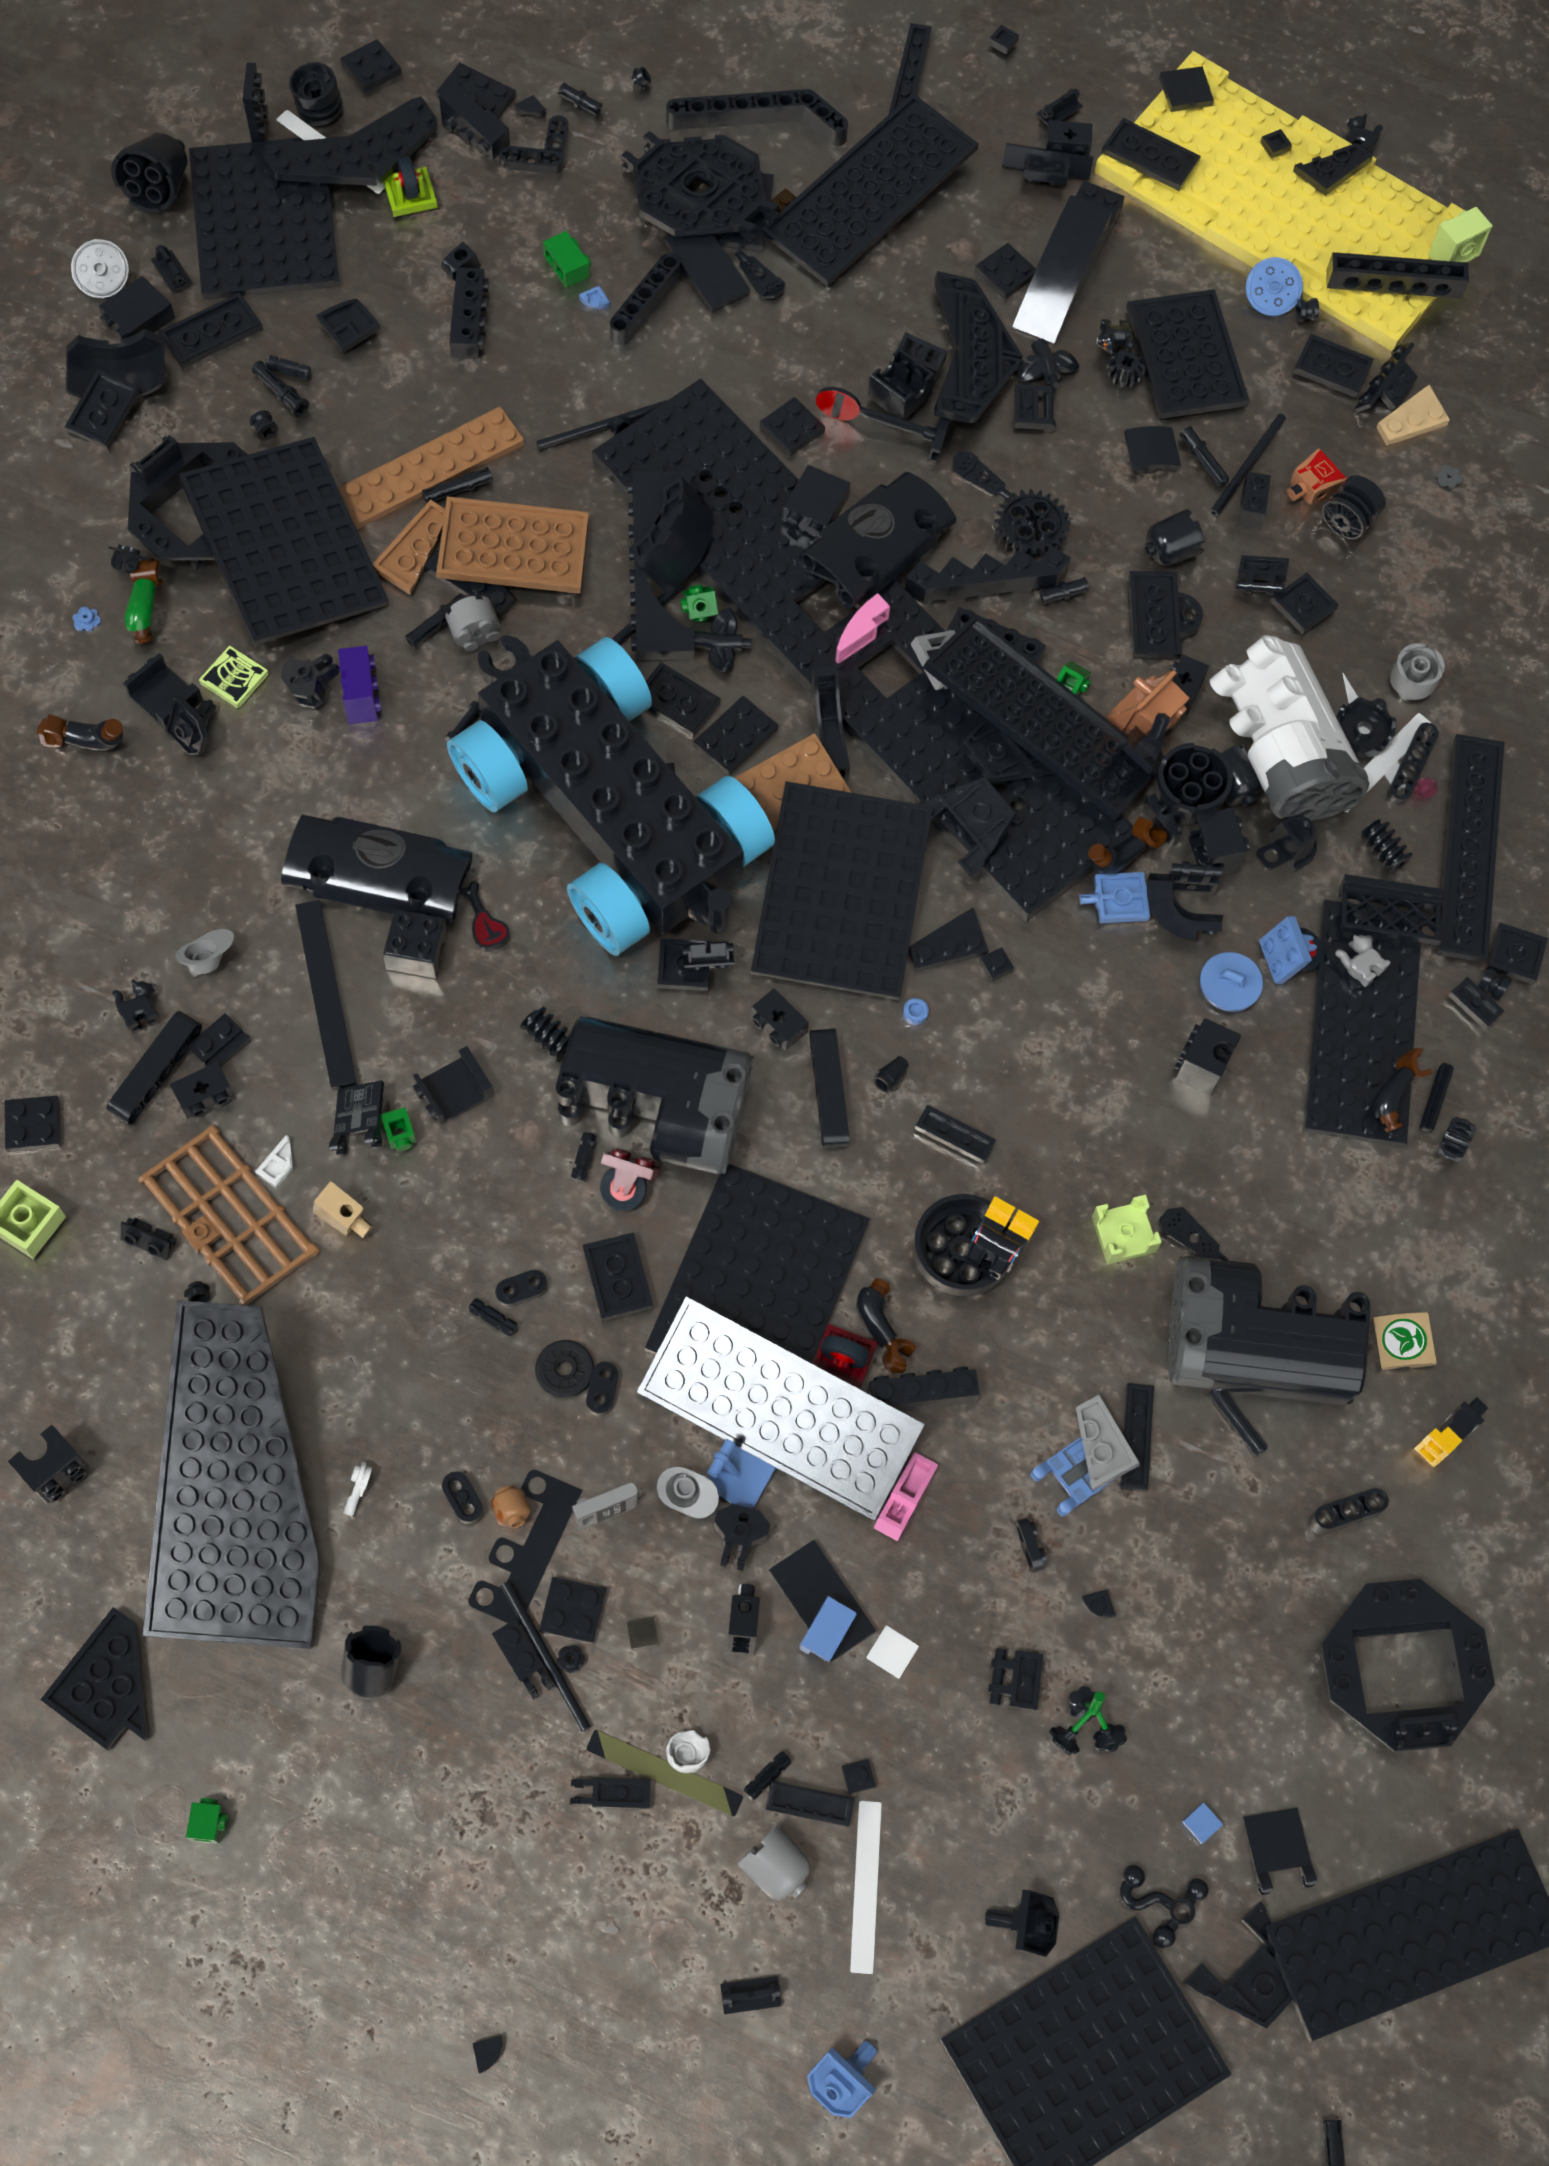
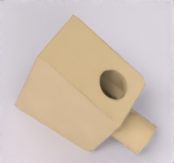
M331 1181L314 1200L313 1213L346 1236L353 1230L364 1238L373 1227V1225L362 1218L364 1208ZM342 1214H349L350 1217H344Z

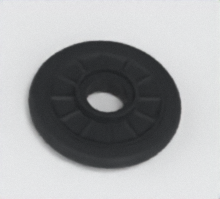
M560 1340L549 1344L541 1351L536 1361L535 1374L540 1386L546 1392L557 1397H571L581 1393L589 1385L594 1362L588 1350L581 1344L570 1340ZM560 1363H570L572 1371L568 1375L559 1374L557 1367Z

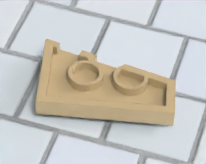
M1428 385L1378 423L1377 429L1388 446L1448 426L1450 419L1431 386Z

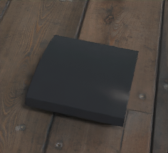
M1147 426L1126 429L1124 431L1132 471L1152 474L1156 469L1177 471L1181 467L1172 427Z

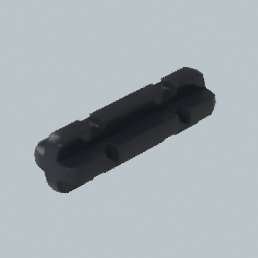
M269 355L266 360V366L271 370L276 371L278 369V372L295 377L299 375L298 378L308 380L311 375V368L307 365L301 364L299 366V363L283 358L278 360V357Z
M584 1132L580 1140L582 1145H579L574 1162L576 1168H573L571 1173V1179L577 1182H584L587 1177L588 1171L586 1169H589L594 1152L592 1146L595 1147L597 1136L593 1133Z
M475 1298L469 1306L471 1313L476 1316L480 1315L482 1320L495 1328H501L502 1332L508 1336H512L518 1327L517 1322L510 1318L506 1319L504 1314L489 1305L485 1306L484 1302L478 1298Z
M783 1751L779 1752L773 1758L774 1761H770L755 1776L754 1782L751 1781L744 1788V1792L749 1798L755 1800L762 1793L761 1790L766 1789L770 1785L771 1780H775L781 1774L780 1771L782 1769L785 1770L790 1765L791 1759Z

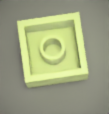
M1477 207L1468 211L1464 210L1457 217L1451 220L1447 219L1439 225L1428 255L1432 260L1468 262L1480 256L1493 225Z
M16 1180L0 1200V1238L34 1259L66 1216L59 1206Z

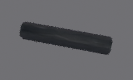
M1442 1063L1439 1066L1420 1124L1422 1131L1431 1133L1435 1129L1454 1067L1450 1064Z
M1211 1390L1209 1396L1252 1453L1258 1456L1266 1451L1268 1448L1266 1443L1226 1391Z

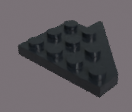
M114 1607L40 1699L108 1751L126 1727L144 1741L148 1738L137 1624Z

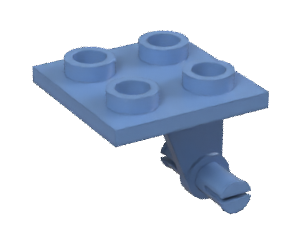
M725 1439L719 1452H715L713 1456L714 1461L707 1471L709 1474L708 1479L713 1481L717 1487L721 1499L731 1504L754 1509L776 1467L735 1446L736 1444L733 1441Z

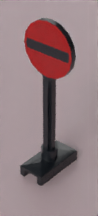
M825 387L816 396V405L819 410L831 418L852 420L857 416H862L869 420L921 436L922 439L930 441L927 461L936 464L950 419L940 417L935 428L927 425L924 427L862 407L855 395L838 387Z

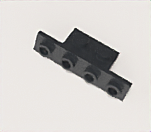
M1006 143L1002 166L1024 169L1023 178L1030 182L1038 183L1043 181L1049 182L1053 186L1067 185L1068 177L1089 180L1094 157Z
M1413 342L1405 345L1400 344L1392 350V356L1380 367L1381 371L1378 376L1370 381L1369 389L1359 397V403L1354 408L1356 413L1372 407L1378 397L1390 410L1398 407L1418 378L1404 361L1415 345Z

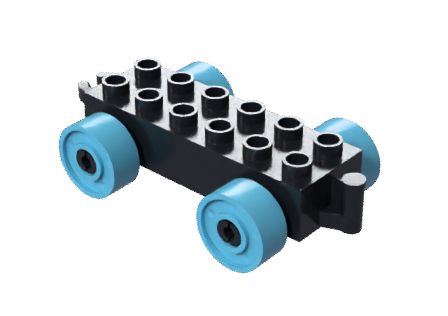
M505 635L501 638L502 651L512 655L516 660L515 665L509 670L497 669L493 664L490 653L485 650L478 653L479 672L488 684L487 687L477 693L481 720L447 741L449 756L469 790L483 806L492 812H497L527 791L525 773L601 862L567 885L568 896L576 913L596 941L609 953L618 956L649 934L650 927L647 917L662 935L687 917L707 926L712 933L722 934L726 932L730 924V907L732 904V896L727 889L742 879V869L744 866L773 847L775 843L774 832L766 814L746 787L735 778L724 776L697 796L691 793L630 723L631 720L651 707L652 698L647 683L634 661L611 638H602L575 657L566 650L559 640L531 656L529 649L522 641L516 637Z

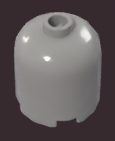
M777 1824L764 1836V1839L761 1841L763 1846L759 1850L754 1846L738 1862V1865L771 1899H785L790 1894L796 1898L807 1887L804 1880L809 1875L810 1863L806 1855L790 1836Z

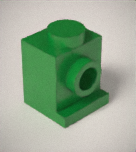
M406 1107L381 1114L390 1148H396L397 1151L410 1149L412 1147L411 1143H415L416 1139ZM399 1131L404 1132L402 1134L396 1135V1133Z

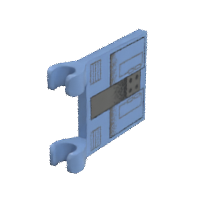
M1082 1437L1035 1467L1030 1474L1033 1480L1038 1482L1048 1473L1052 1472L1069 1494L1070 1498L1060 1503L1056 1509L1062 1517L1111 1483L1109 1482L1092 1491Z

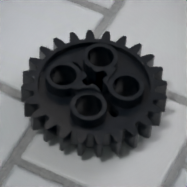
M1030 489L1029 494H1025L1023 490H1020L1019 496L1012 493L1011 499L1005 497L1003 504H999L998 511H996L993 528H996L995 536H1000L999 544L1006 543L1005 550L1013 548V555L1019 549L1025 554H1030V557L1033 559L1035 554L1042 558L1051 545L1060 550L1061 544L1065 545L1071 523L1068 520L1069 513L1064 512L1065 505L1057 506L1059 499L1051 501V494L1049 493L1044 497L1042 496V490L1037 495L1034 494L1032 489Z

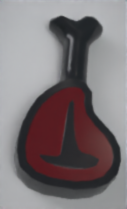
M471 882L467 888H461L459 894L470 900L476 913L472 922L474 942L480 951L489 952L499 949L509 941V928L503 921L492 918L489 912L485 910L478 896L479 884Z

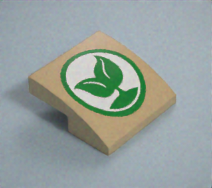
M1404 1313L1373 1317L1382 1370L1410 1367L1412 1369L1437 1365L1429 1313Z

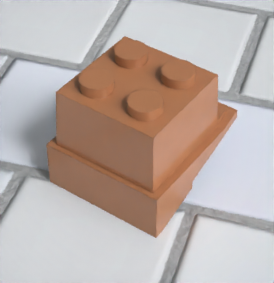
M1174 670L1157 678L1152 675L1143 680L1139 676L1133 682L1136 687L1105 718L1128 735L1135 726L1145 734L1151 730L1156 714L1166 713L1170 717L1167 730H1171L1187 710L1185 705L1189 697L1172 681V678L1177 673Z

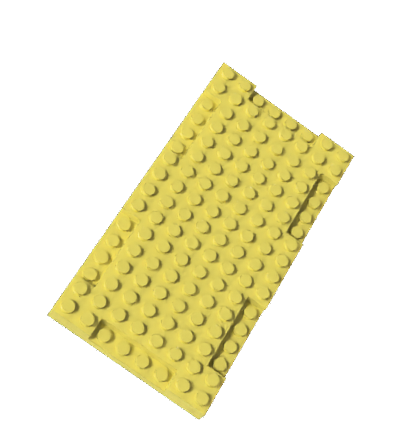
M1192 51L1177 70L1203 66L1214 99L1213 106L1170 112L1164 91L1162 90L1134 122L1201 156L1200 162L1181 190L1177 191L1105 154L1098 158L1094 173L1252 268L1260 261L1272 257H1279L1290 261L1301 274L1303 282L1301 297L1309 301L1311 298H1317L1320 309L1392 352L1436 297L1329 289L1326 285V269L1332 252L1432 260L1428 254L1432 241L1438 232L1439 225L1447 219L1451 220L1457 217L1464 210L1453 203L1447 208L1375 165L1377 159L1375 157L1372 158V162L1325 196L1294 173V165L1301 162L1303 165L1310 163L1312 158L1318 156L1321 158L1330 156L1333 151L1352 144L1303 115L1299 120L1228 79L1229 71ZM1281 129L1292 144L1291 151L1271 159L1260 141L1262 136Z

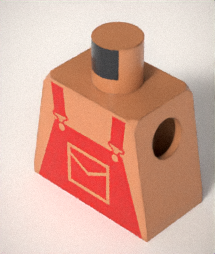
M1319 448L1294 470L1290 481L1292 486L1287 489V494L1293 501L1302 497L1308 504L1314 505L1330 498L1347 478Z

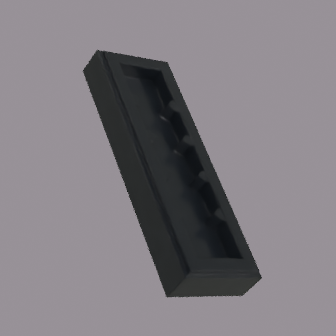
M771 1780L765 1809L849 1827L855 1798Z

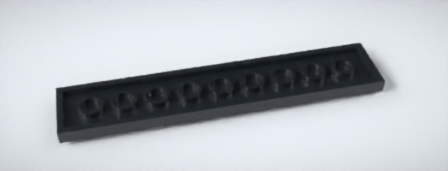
M1456 734L1454 738L1442 877L1441 942L1437 945L1436 955L1484 963L1488 960L1505 743L1502 741Z

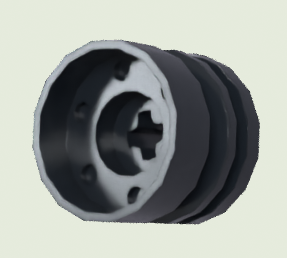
M311 62L301 65L293 71L289 87L300 118L307 124L314 126L326 125L337 119L343 109V101L333 70L326 64Z
M1352 475L1325 502L1322 508V515L1326 524L1335 533L1347 539H1358L1384 511L1386 500L1381 489L1374 482L1360 475Z

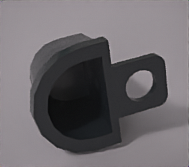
M1297 815L1290 817L1269 831L1274 842L1259 848L1256 852V856L1265 870H1272L1287 862L1293 872L1300 870L1312 862L1317 852L1315 825L1305 816ZM1273 851L1277 854L1278 860L1269 862L1265 859L1264 853Z

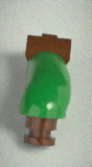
M141 560L138 563L137 569L134 572H130L131 581L134 584L125 611L124 621L126 629L132 631L133 635L136 636L134 638L135 642L138 644L149 642L153 638L152 634L148 632L150 631L149 626L152 624L155 588L163 584L162 578L158 576L160 560Z

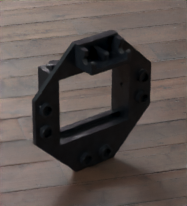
M171 435L164 436L162 443L139 462L136 461L130 464L128 532L161 561L185 560L197 570L208 560H215L204 534L188 546L154 517L152 513L183 488L179 480L180 473L248 454L234 442L178 443Z
M1421 1579L1365 1584L1320 1644L1330 1701L1354 1720V1725H1361L1393 1752L1451 1747L1495 1685L1485 1629ZM1442 1630L1456 1706L1367 1714L1354 1638Z

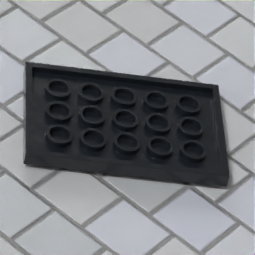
M1215 289L1127 302V312L1141 358H1145V372L1159 419L1248 406L1249 397Z

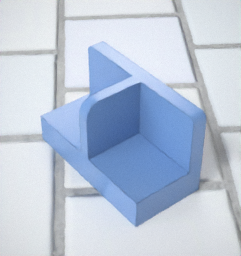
M828 1596L801 1642L799 1649L808 1655L812 1652L822 1659L830 1661L853 1622L856 1612Z

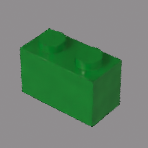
M567 231L543 241L544 257L566 288L590 277V259L587 254L581 252L577 240L571 238Z

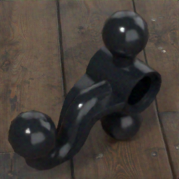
M1130 1865L1124 1869V1881L1120 1887L1122 1902L1132 1910L1140 1911L1155 1903H1159L1167 1909L1168 1922L1166 1925L1158 1926L1153 1932L1154 1942L1161 1948H1169L1175 1943V1931L1177 1928L1187 1927L1195 1917L1194 1904L1197 1901H1203L1209 1893L1207 1883L1200 1878H1194L1186 1886L1187 1895L1185 1898L1173 1900L1162 1892L1153 1891L1139 1899H1135L1131 1895V1890L1140 1887L1145 1881V1873L1137 1865ZM1176 1906H1182L1187 1910V1920H1179L1175 1917L1174 1908Z

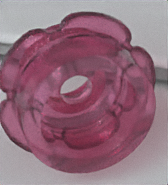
M1429 778L1420 779L1414 788L1415 795L1418 794L1422 800L1435 795L1438 791L1436 780Z

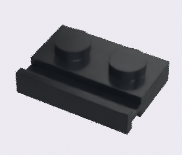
M224 1013L186 1047L205 1067L215 1062H218L219 1066L222 1067L250 1043L251 1038Z

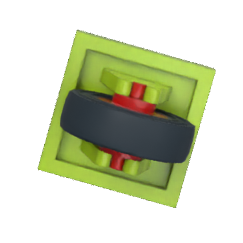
M409 156L398 158L399 172L391 174L383 182L393 217L437 208V201L427 168L414 169Z

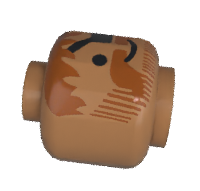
M513 1485L498 1489L491 1500V1506L498 1524L509 1526L511 1529L522 1526L531 1512L524 1491L515 1488Z

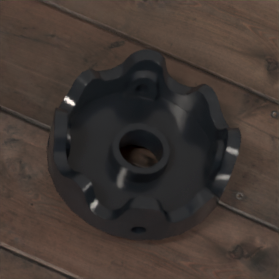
M1358 697L1348 705L1343 704L1336 716L1357 757L1370 758L1378 756L1390 746L1395 736L1396 718L1390 716L1387 711V704L1383 699L1378 698L1370 701ZM1365 726L1369 729L1370 733L1363 734L1359 732L1358 727Z

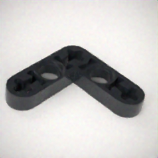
M556 115L549 120L544 149L517 146L502 147L499 151L500 165L509 170L548 174L559 173L564 166L569 134L567 118ZM557 126H560V133H556ZM552 142H560L562 145L560 147H552L550 144ZM528 157H535L537 159L533 163L525 161Z

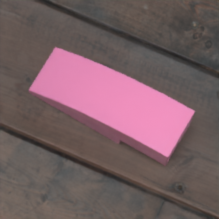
M878 593L868 600L847 624L837 646L835 661L838 664L876 639L877 627L888 620L890 606Z
M914 1452L878 1517L874 1529L896 1541L899 1540L938 1464Z

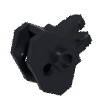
M326 653L312 662L310 659L306 661L290 659L283 664L281 679L302 707L316 709L323 704L325 690L329 688L327 683L340 673V667L332 664L333 658L331 655Z
M731 1504L717 1511L714 1528L724 1540V1551L720 1566H727L730 1559V1550L735 1549L741 1551L736 1565L737 1570L743 1571L747 1553H750L752 1547L767 1541L770 1523L760 1510ZM740 1519H746L747 1522L744 1523V1522H740L739 1520H740Z

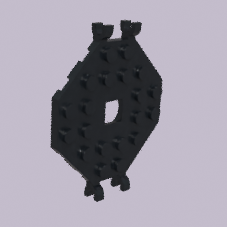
M648 131L643 136L644 140L648 142L644 146V150L647 152L641 158L634 157L627 150L621 155V159L625 161L621 169L625 172H634L640 217L674 237L740 232L743 239L751 244L756 240V235L752 232L757 228V225L750 221L759 212H763L764 217L771 223L779 219V215L774 213L779 208V205L766 200L759 154L725 135H715V139L702 140V137L683 138L684 141L671 142L670 139H659L655 134ZM697 178L712 185L707 192L695 193L686 188Z

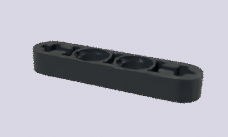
M1425 722L1420 724L1412 737L1387 792L1388 799L1393 804L1401 805L1406 803L1414 790L1438 738V729L1432 723ZM1426 731L1429 733V737L1427 738L1425 743L1421 742V740L1424 736V732ZM1413 749L1422 751L1423 758H1415L1411 751ZM1409 768L1414 772L1415 776L1408 778L1404 776L1402 770ZM1402 783L1405 787L1403 788L1402 795L1399 796L1397 795V790Z

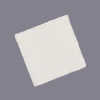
M886 1625L866 1658L899 1679L919 1646Z

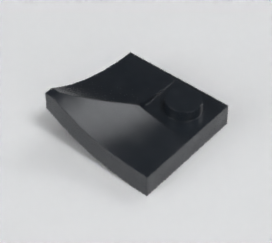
M357 298L334 305L316 315L319 323L342 353H345L381 330L380 324Z

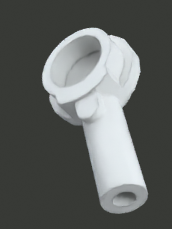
M364 1461L361 1462L360 1466L355 1465L350 1481L355 1482L351 1496L347 1499L343 1514L354 1516L359 1497H362L366 1489L372 1467L367 1466Z

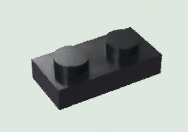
M1466 977L1448 995L1484 1030L1504 1013V1010L1469 977Z

